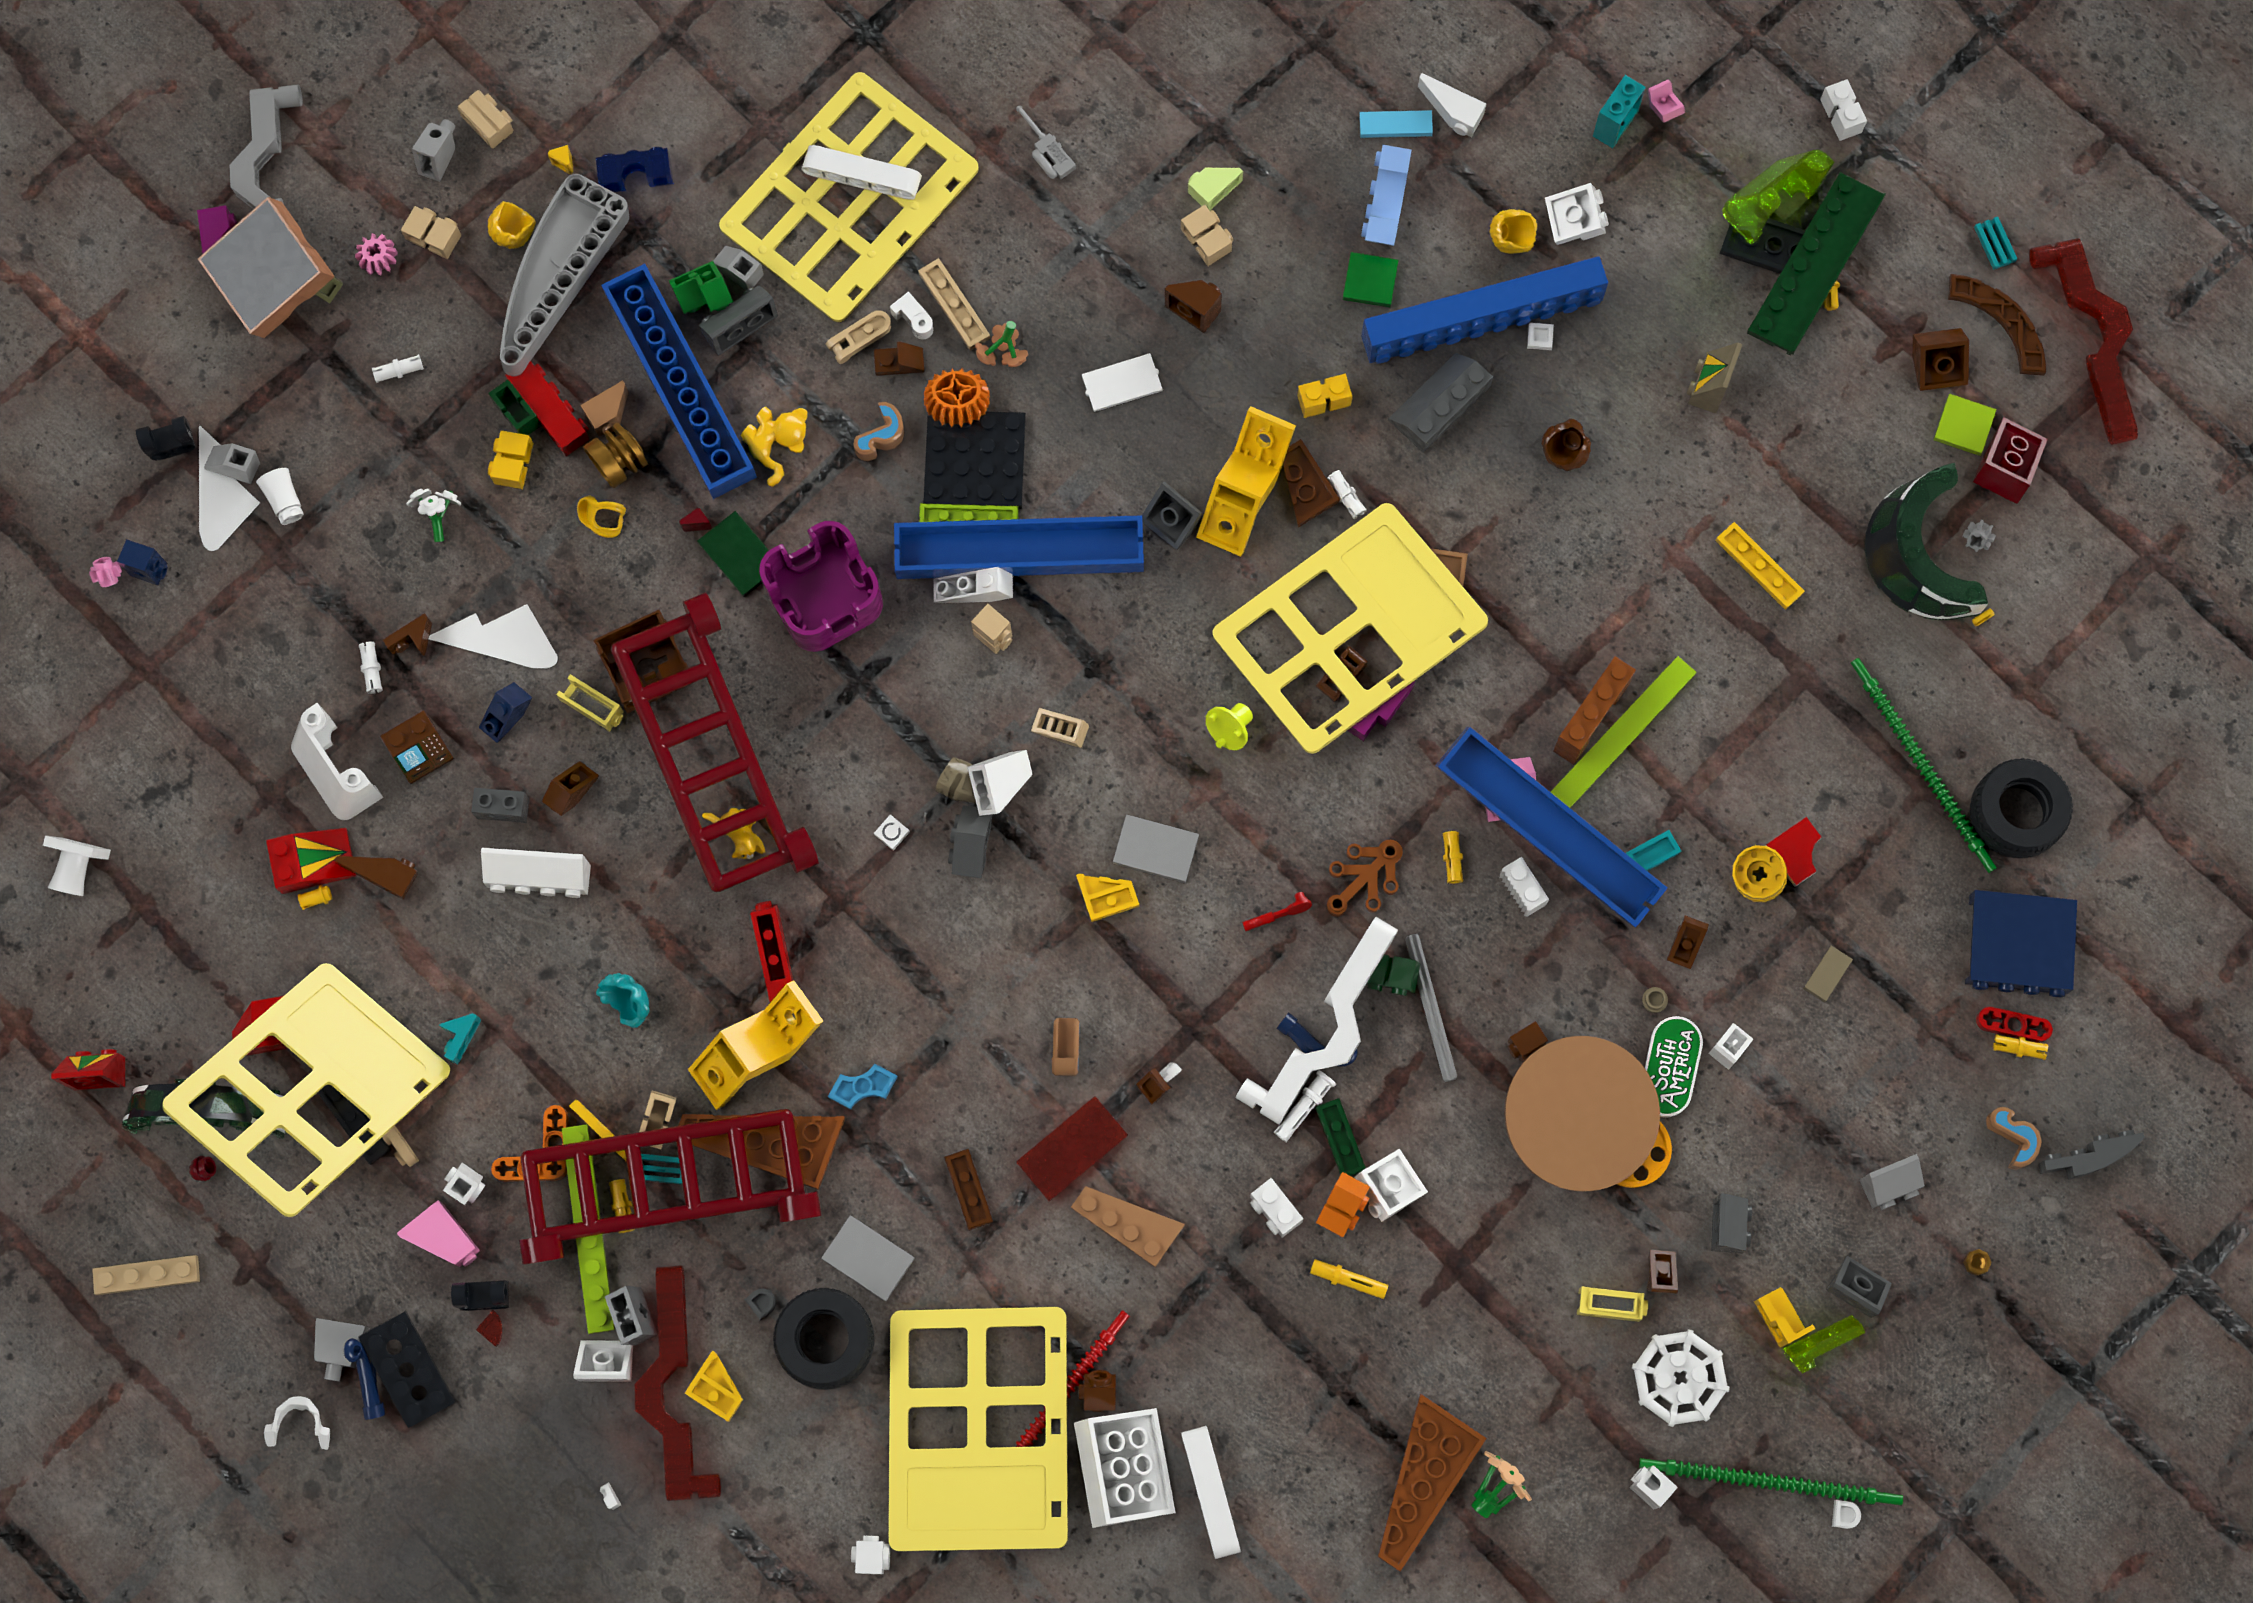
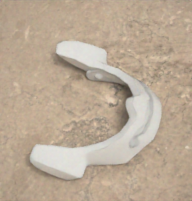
M297 1396L286 1400L276 1409L274 1422L265 1425V1442L269 1447L275 1446L279 1425L283 1417L293 1409L301 1411L307 1409L315 1418V1435L319 1438L321 1449L328 1450L330 1429L321 1425L318 1409L306 1397Z

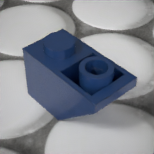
M515 682L497 691L479 728L498 743L525 714L532 697Z

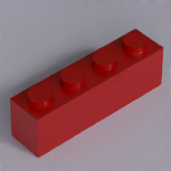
M530 361L525 370L518 376L506 374V379H509L537 415L542 427L565 456H568L590 440L586 433L589 430L587 425L581 418L576 420L572 414L575 412L573 407L567 400L562 402L558 397L560 391L552 381L548 383L544 379L546 373L538 363L534 365Z

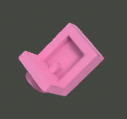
M1669 80L1648 89L1650 107L1663 123L1685 113L1684 105L1674 95L1672 83Z

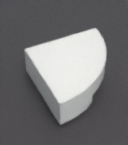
M1170 1062L1159 1073L1168 1082L1182 1069L1176 1063Z
M609 1482L600 1487V1492L604 1496L603 1500L608 1509L614 1510L621 1506Z

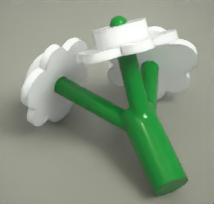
M429 489L414 491L410 495L411 499L406 503L407 506L414 507L419 504L418 512L420 514H427L432 521L434 542L444 541L442 519L449 503L461 506V502L456 500L458 496L453 494V491L446 490L443 493L435 492L437 496H430L432 492Z

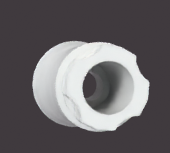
M278 468L258 478L256 483L265 494L282 525L294 523L301 519L304 514L300 508L301 504L293 487L288 468Z

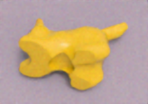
M730 808L729 812L723 814L721 818L712 813H703L702 817L715 823L746 809ZM756 822L726 834L735 844V852L732 854V858L751 859L755 851L759 854L765 853L761 839L751 830L752 825Z

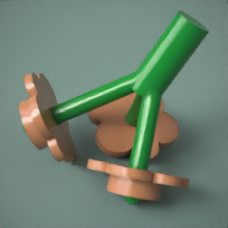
M1008 321L1002 326L995 325L993 327L992 333L994 336L991 338L993 345L990 348L979 342L975 344L977 358L983 364L996 365V356L993 351L996 348L1000 351H1005L1008 347L1010 352L1002 355V365L1017 367L1026 361L1028 351L1014 349L1016 345L1015 340L1019 336L1018 330L1015 329V322Z

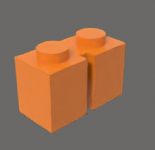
M1342 1172L1316 1223L1341 1237H1344L1348 1229L1353 1231L1360 1218L1356 1215L1357 1211L1363 1212L1370 1199L1365 1196L1370 1186Z

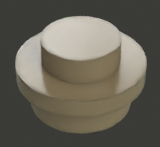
M1652 987L1643 994L1642 1004L1647 1011L1659 1013L1666 1008L1668 997L1661 988Z

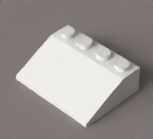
M1157 1408L1088 1418L1074 1423L1092 1528L1176 1513Z

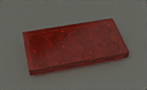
M1094 1096L1018 1159L1016 1163L1050 1202L1127 1138L1128 1134Z

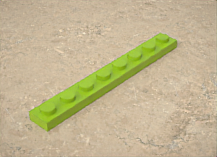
M588 1124L562 1128L563 1143L569 1144L590 1140ZM589 1156L598 1219H601L593 1156ZM573 1159L566 1160L573 1220L574 1223L582 1222L575 1167ZM603 1234L577 1238L576 1244L588 1334L615 1330V1325L605 1296L610 1294Z

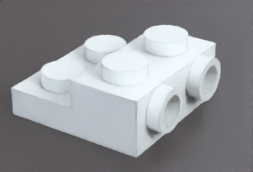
M1591 183L1545 198L1554 241L1557 245L1578 238L1586 240L1606 233L1605 226L1609 225L1608 218L1605 212H1601L1599 205L1603 203V197L1600 189L1596 190Z
M1400 1149L1354 1177L1370 1186L1365 1195L1370 1198L1368 1209L1370 1214L1374 1218L1379 1217L1381 1222L1428 1193Z

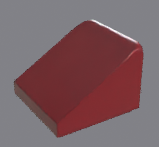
M700 508L695 509L679 521L684 532L712 529L709 520Z

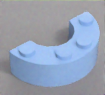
M1383 145L1382 152H1376L1374 166H1379L1377 180H1372L1369 195H1374L1373 203L1367 204L1365 218L1369 219V222L1363 223L1361 237H1364L1365 241L1394 246L1411 149Z

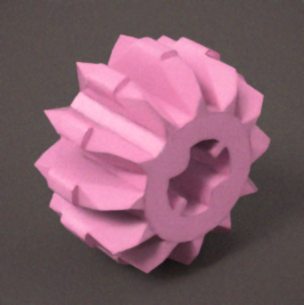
M372 233L370 240L363 237L362 241L364 244L357 245L356 248L359 252L355 254L357 261H360L358 264L360 268L366 269L370 275L375 270L380 276L383 269L390 272L389 264H396L394 257L398 254L396 248H393V241L387 240L383 234L377 238Z

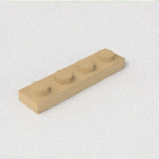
M939 258L918 270L919 275L970 351L976 348L975 344L977 342L982 344L991 339L989 332Z
M196 1255L93 1268L95 1295L200 1282L199 1261Z

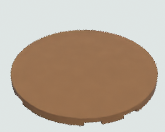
M1566 1037L1548 1043L1536 1050L1518 1068L1508 1088L1505 1100L1506 1130L1510 1143L1518 1157L1540 1179L1558 1188L1571 1191L1601 1190L1628 1178L1649 1156L1659 1130V1100L1648 1072L1627 1050L1613 1042L1597 1037Z

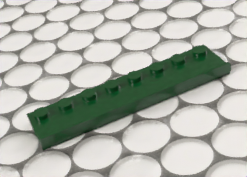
M1841 172L1839 173L1750 325L1747 334L1772 347L1775 345L1787 351L1786 354L1790 356L1791 354L1794 355L1884 200L1886 193H1881Z

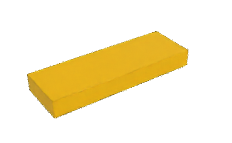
M574 1100L569 1105L601 1138L615 1136L578 1100ZM625 1150L618 1151L617 1153L626 1161Z

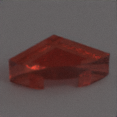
M492 1310L476 1330L495 1347L499 1345L502 1339L503 1327L500 1316L495 1310Z

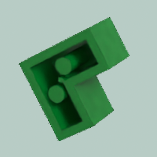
M713 261L669 280L684 314L696 312L705 304H707L711 312L714 310L720 311L733 302L725 281Z

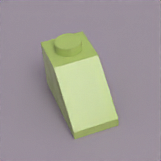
M1204 168L1200 173L1195 172L1190 177L1188 193L1201 206L1206 205L1210 211L1243 181V171L1240 168Z

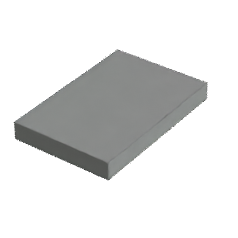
M1126 814L1113 864L1186 883L1199 834Z
M850 1215L821 1259L884 1301H887L915 1257Z

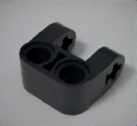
M185 416L174 418L171 420V425L151 430L149 426L135 430L140 448L151 460H164L191 452L196 448L191 426Z
M509 1281L452 1283V1305L461 1311L509 1308Z

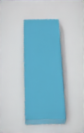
M1432 110L1360 112L1359 115L1360 138L1432 136L1433 134Z

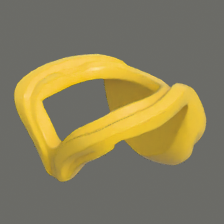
M590 495L579 500L577 504L578 517L586 527L602 537L613 538L620 534L623 516L626 512L624 505L609 501L597 502L596 498ZM609 509L620 513L617 528L599 526L595 521L597 511Z

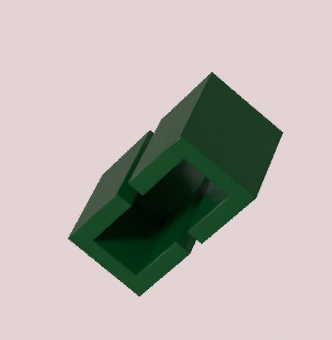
M509 379L488 393L495 406L505 419L508 420L516 433L529 435L542 426L537 415Z
M1384 954L1366 983L1368 984L1367 989L1382 992V988H1391L1392 994L1407 996V992L1415 994L1421 964L1416 960L1396 956L1391 958L1389 955Z

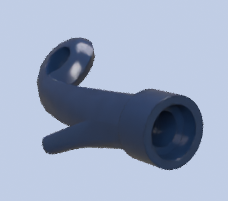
M1289 1012L1276 1028L1285 1036H1289L1305 1054L1326 1048L1298 1023V1019ZM1357 1049L1348 1063L1338 1066L1345 1067L1347 1065L1352 1064L1356 1060L1358 1052Z
M351 1338L345 1342L343 1353L349 1362L356 1361L364 1404L362 1407L364 1419L369 1420L384 1416L383 1402H380L377 1388V1371L373 1363L371 1362L370 1364L362 1343Z

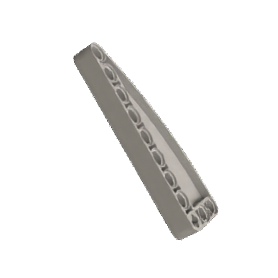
M580 174L569 175L560 186L543 214L519 267L506 312L500 348L501 364L504 372L509 376H518L525 370L528 363L537 353L629 221L628 205L623 197ZM574 188H581L578 191H573ZM594 199H602L598 202L593 201ZM603 228L609 229L607 231H600ZM592 246L596 247V248L593 249V250H588V249H587V248L592 247ZM577 265H582V266H583L582 268H579V269L574 268V267L577 266ZM563 284H570L568 287H560ZM551 302L557 303L554 306H548ZM538 321L544 322L541 325H535V323ZM524 340H530L527 344H521ZM511 359H517L514 363H508Z

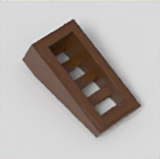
M1350 646L1339 657L1355 679L1367 667L1368 661ZM1347 659H1351L1358 666L1355 668ZM1325 674L1316 685V688L1333 702H1336L1342 695V692L1339 689L1335 692L1326 684L1328 680L1332 684L1334 683Z

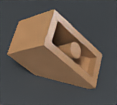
M623 380L580 405L599 437L606 430H609L611 433L614 432L612 425L621 423L629 394Z

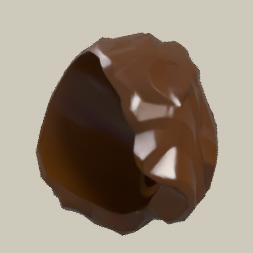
M1570 418L1563 423L1549 427L1544 433L1541 442L1548 463L1565 471L1580 468L1588 461L1591 452V442L1585 436L1583 426L1577 420Z

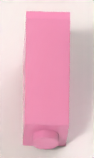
M439 1200L397 1232L400 1238L458 1267L462 1265L466 1267L477 1258L476 1254L480 1251L446 1206Z

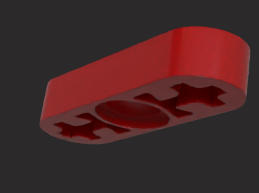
M1995 1007L1982 1009L1976 1017V1023L1983 1031L2018 1039L2019 1037H2024L2027 1041L2037 1043L2046 1041L2053 1032L2052 1025L2047 1019ZM1990 1013L1992 1019L2000 1020L2002 1015L2004 1019L2002 1023L1992 1022L1990 1025H1987V1020L1983 1019V1017ZM2010 1018H2016L2020 1021L2021 1029L2014 1032L2009 1029L2007 1023ZM2027 1021L2030 1022L2028 1027L2036 1028L2039 1024L2042 1025V1029L2046 1030V1033L2037 1036L2038 1032L2030 1029L2027 1031V1034H2024L2027 1028Z

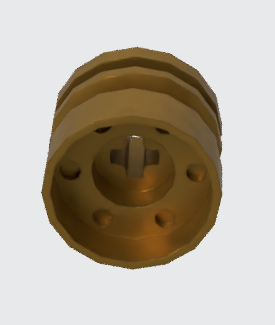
M619 423L612 425L617 435L616 437L609 430L604 431L608 441L607 444H604L598 438H594L583 446L592 463L612 488H616L627 480L623 470L624 467H627L633 473L638 472L633 463L634 460L642 468L648 465L638 442Z

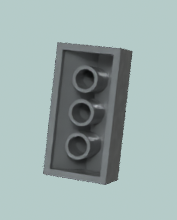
M1455 353L1388 418V421L1424 453L1491 387L1493 376L1476 360Z

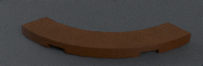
M1950 274L1948 300L1973 305L1992 316L2005 329L2015 346L2020 374L2044 376L2046 374L2044 349L2035 331V326L2023 309L2004 292L1981 283V280L1964 275Z

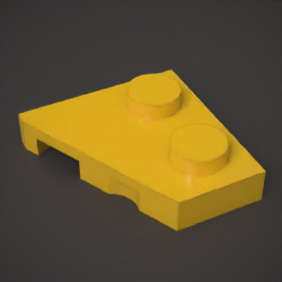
M1084 874L1076 875L1091 922L1139 907L1132 881L1112 880L1108 877H1091Z
M714 1351L710 1353L685 1391L686 1395L728 1422L743 1401L719 1356Z

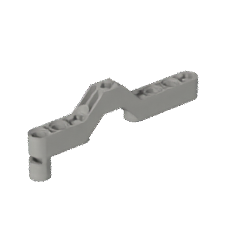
M299 85L279 86L278 89L270 87L250 90L252 141L234 159L229 167L232 190L239 199L252 209L256 208L267 197H270L260 189L259 170L275 153H281L279 109L302 106V92ZM276 198V199H275V200L281 201V202L283 203L282 198Z

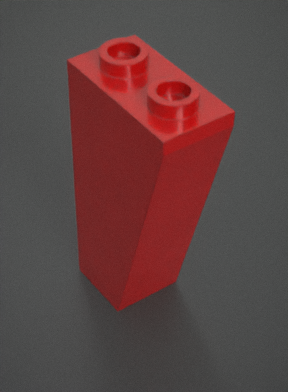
M771 901L757 903L755 909H752L750 915L769 1001L771 1002L787 983L793 981L778 904L772 905Z

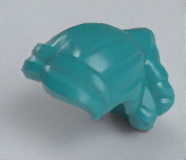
M621 973L609 974L598 984L596 995L600 997L602 1004H610L612 1008L620 1013L621 1024L637 1028L645 1021L650 1012L649 998L643 986L636 983L632 976L622 975Z

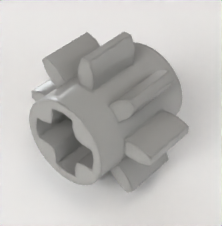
M1983 520L1976 524L1971 521L1968 525V530H1965L1962 536L1967 538L1965 546H1970L1972 549H1975V552L1982 548L1988 550L1991 546L1990 542H1993L1996 538L1995 534H1991L1993 525L1989 526Z

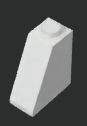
M1027 750L1009 752L967 767L979 816L1000 813L1031 777L1032 770Z

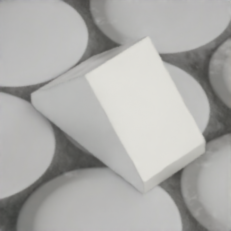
M1733 1023L1708 1054L1729 1070L1753 1041V1038Z

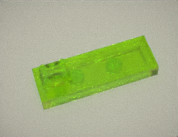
M1850 1315L1783 1348L1786 1358L1801 1373H1804L1816 1367L1814 1358L1864 1334L1865 1331L1863 1325L1853 1315Z

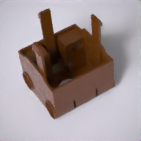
M660 609L593 640L595 648L609 673L627 714L636 709L612 655L611 647L618 641L667 622L663 618ZM674 636L629 654L635 670L644 659L658 660L667 656L669 660L657 666L659 669L657 675L655 671L644 675L643 678L638 674L643 687L689 668L674 641ZM669 692V693H667V694H665V695H662V696H660V697H657V698H655V699H652V700H650L649 702H650V703H651V702H654V701H656V700H658V699H660V698H662V697H664V696H667V695H669V694H671V693H673V692Z

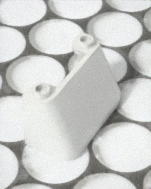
M316 703L303 712L291 744V749L331 812L340 820H349L382 799L383 796L360 769L350 768L339 774L325 752L326 749L333 745L331 733L337 729V726L323 708Z

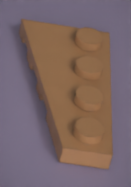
M1085 1186L1071 1206L1072 1210L1155 1268L1185 1226L1183 1223Z

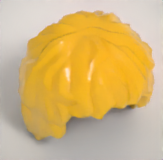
M503 201L494 209L488 219V234L499 246L508 249L524 246L529 240L536 221L522 208L513 203Z
M1509 209L1499 212L1492 219L1490 236L1500 252L1508 254L1530 251L1534 247L1537 223L1536 219L1531 216V213H1527L1524 210Z

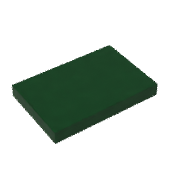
M736 511L697 540L700 547L743 598L763 583L760 576V563L769 550Z

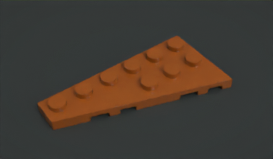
M682 1114L678 1126L741 1115ZM793 1116L804 1185L819 1190L845 1116ZM779 1126L743 1131L748 1166L787 1179ZM728 1134L692 1139L694 1147L731 1159Z
M1422 1394L1419 1396L1378 1554L1380 1559L1399 1572L1403 1569L1487 1439Z

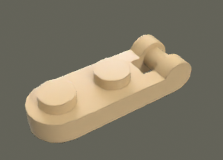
M874 311L830 338L826 342V346L835 353L837 362L843 364L853 355L885 336L891 329V319L884 311ZM847 341L849 346L843 349L841 344Z
M396 1126L382 1137L388 1145L393 1144L397 1152L394 1155L402 1166L407 1164L411 1167L419 1161Z

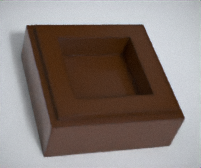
M1156 1068L1150 1070L1136 1084L1151 1104L1157 1102L1170 1089V1086Z

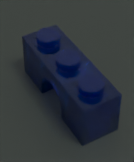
M653 147L647 151L640 152L630 150L625 154L618 155L608 153L602 155V157L595 158L598 184L612 192L626 191L625 180L630 173L635 171H641L646 174L650 187L674 184L671 158L667 148Z

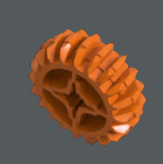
M952 368L948 373L942 370L941 376L934 374L933 380H928L927 387L924 390V405L928 415H931L934 421L940 420L942 425L949 423L951 428L954 424H959L962 428L963 423L971 425L973 420L979 421L981 415H985L990 404V391L985 380L981 379L980 374L974 375L972 370L964 372L963 368L960 371H954Z

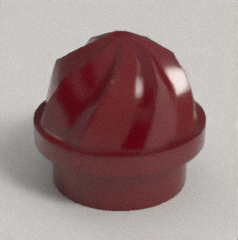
M198 1156L191 1162L189 1173L195 1180L207 1181L215 1175L216 1164L209 1156Z

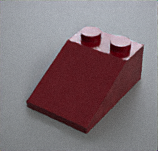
M2003 417L1978 467L1973 482L2018 504L2031 485L2048 439Z

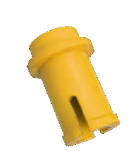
M319 885L318 889L298 894V901L303 910L321 903L328 904L333 899L329 886Z

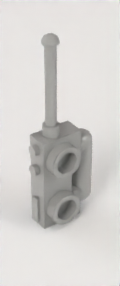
M1017 106L1016 111H1019L1039 136L1040 140L1034 144L1035 150L1032 152V157L1049 178L1054 179L1058 176L1061 180L1076 169L1075 163L1061 148L1060 142L1057 143L1055 136H1052L1050 133L1048 135L1042 133L1022 109L1023 107ZM1046 157H1048L1053 162V166L1046 159Z

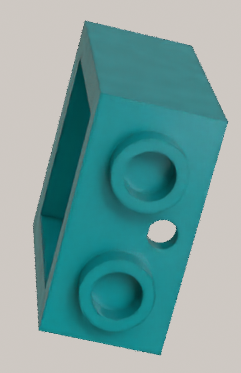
M1625 75L1600 110L1593 137L1614 148L1639 112L1646 87Z

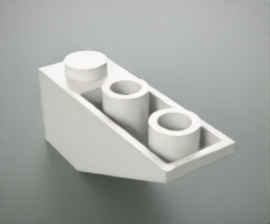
M999 567L933 579L934 603L993 602L1013 598L1012 574Z

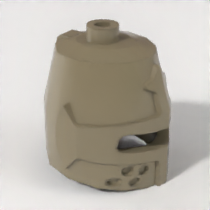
M953 757L938 779L936 792L955 801L975 803L976 800L967 768L972 764Z

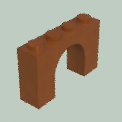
M1615 656L1559 736L1553 752L1574 765L1612 705H1616L1629 686L1636 669Z

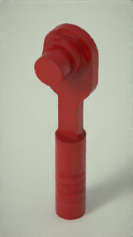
M1298 892L1294 895L1295 903L1290 904L1287 908L1274 913L1269 912L1242 922L1245 932L1274 922L1277 918L1305 912L1312 907L1311 900L1307 899L1303 892Z

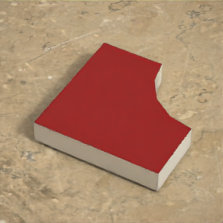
M1807 817L1765 845L1776 850L1783 858L1787 869V878L1794 887L1816 873L1812 863V851L1815 844L1821 839V836Z

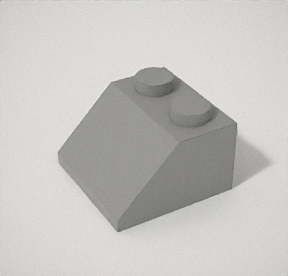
M1917 1154L1871 1172L1860 1179L1872 1209L1880 1206L1881 1210L1895 1205L1894 1200L1902 1196L1905 1200L1920 1195L1918 1190L1925 1186Z

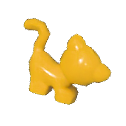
M765 406L756 415L757 421L760 424L759 427L756 428L749 424L740 435L743 438L742 440L748 445L752 456L765 467L774 470L773 476L767 479V484L771 487L778 484L784 476L783 466L769 457L773 442L777 441L778 444L788 447L790 451L795 453H802L804 449L803 440L806 435L805 422L808 412L803 408L782 413L775 421H772L771 410Z

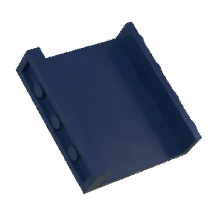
M1974 890L1969 895V905H1973L1970 976L1965 979V984L1972 985V988L1977 990H1987L1988 987H1997L2000 992H2014V989L2024 990V994L2038 995L2039 992H2047L2051 997H2065V994L2073 991L2077 900Z

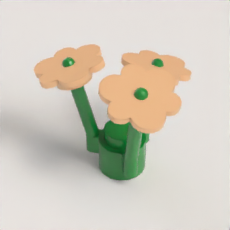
M1485 1451L1484 1455L1489 1457L1487 1462L1491 1466L1480 1488L1474 1494L1476 1498L1472 1503L1474 1510L1484 1518H1488L1492 1513L1496 1515L1502 1507L1517 1496L1520 1499L1525 1497L1528 1501H1531L1532 1498L1526 1491V1487L1521 1484L1525 1479L1519 1473V1470L1500 1458V1456ZM1497 1467L1501 1473V1482L1492 1492L1489 1490L1484 1492ZM1507 1483L1514 1484L1512 1486L1514 1492L1497 1503L1499 1501L1497 1495Z

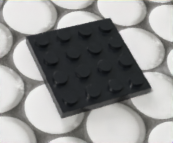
M986 412L985 415H981L979 421L973 420L971 425L963 423L962 428L959 424H954L952 428L949 423L942 425L940 420L934 421L931 415H927L923 504L1018 506L1019 509H1022L1026 413Z

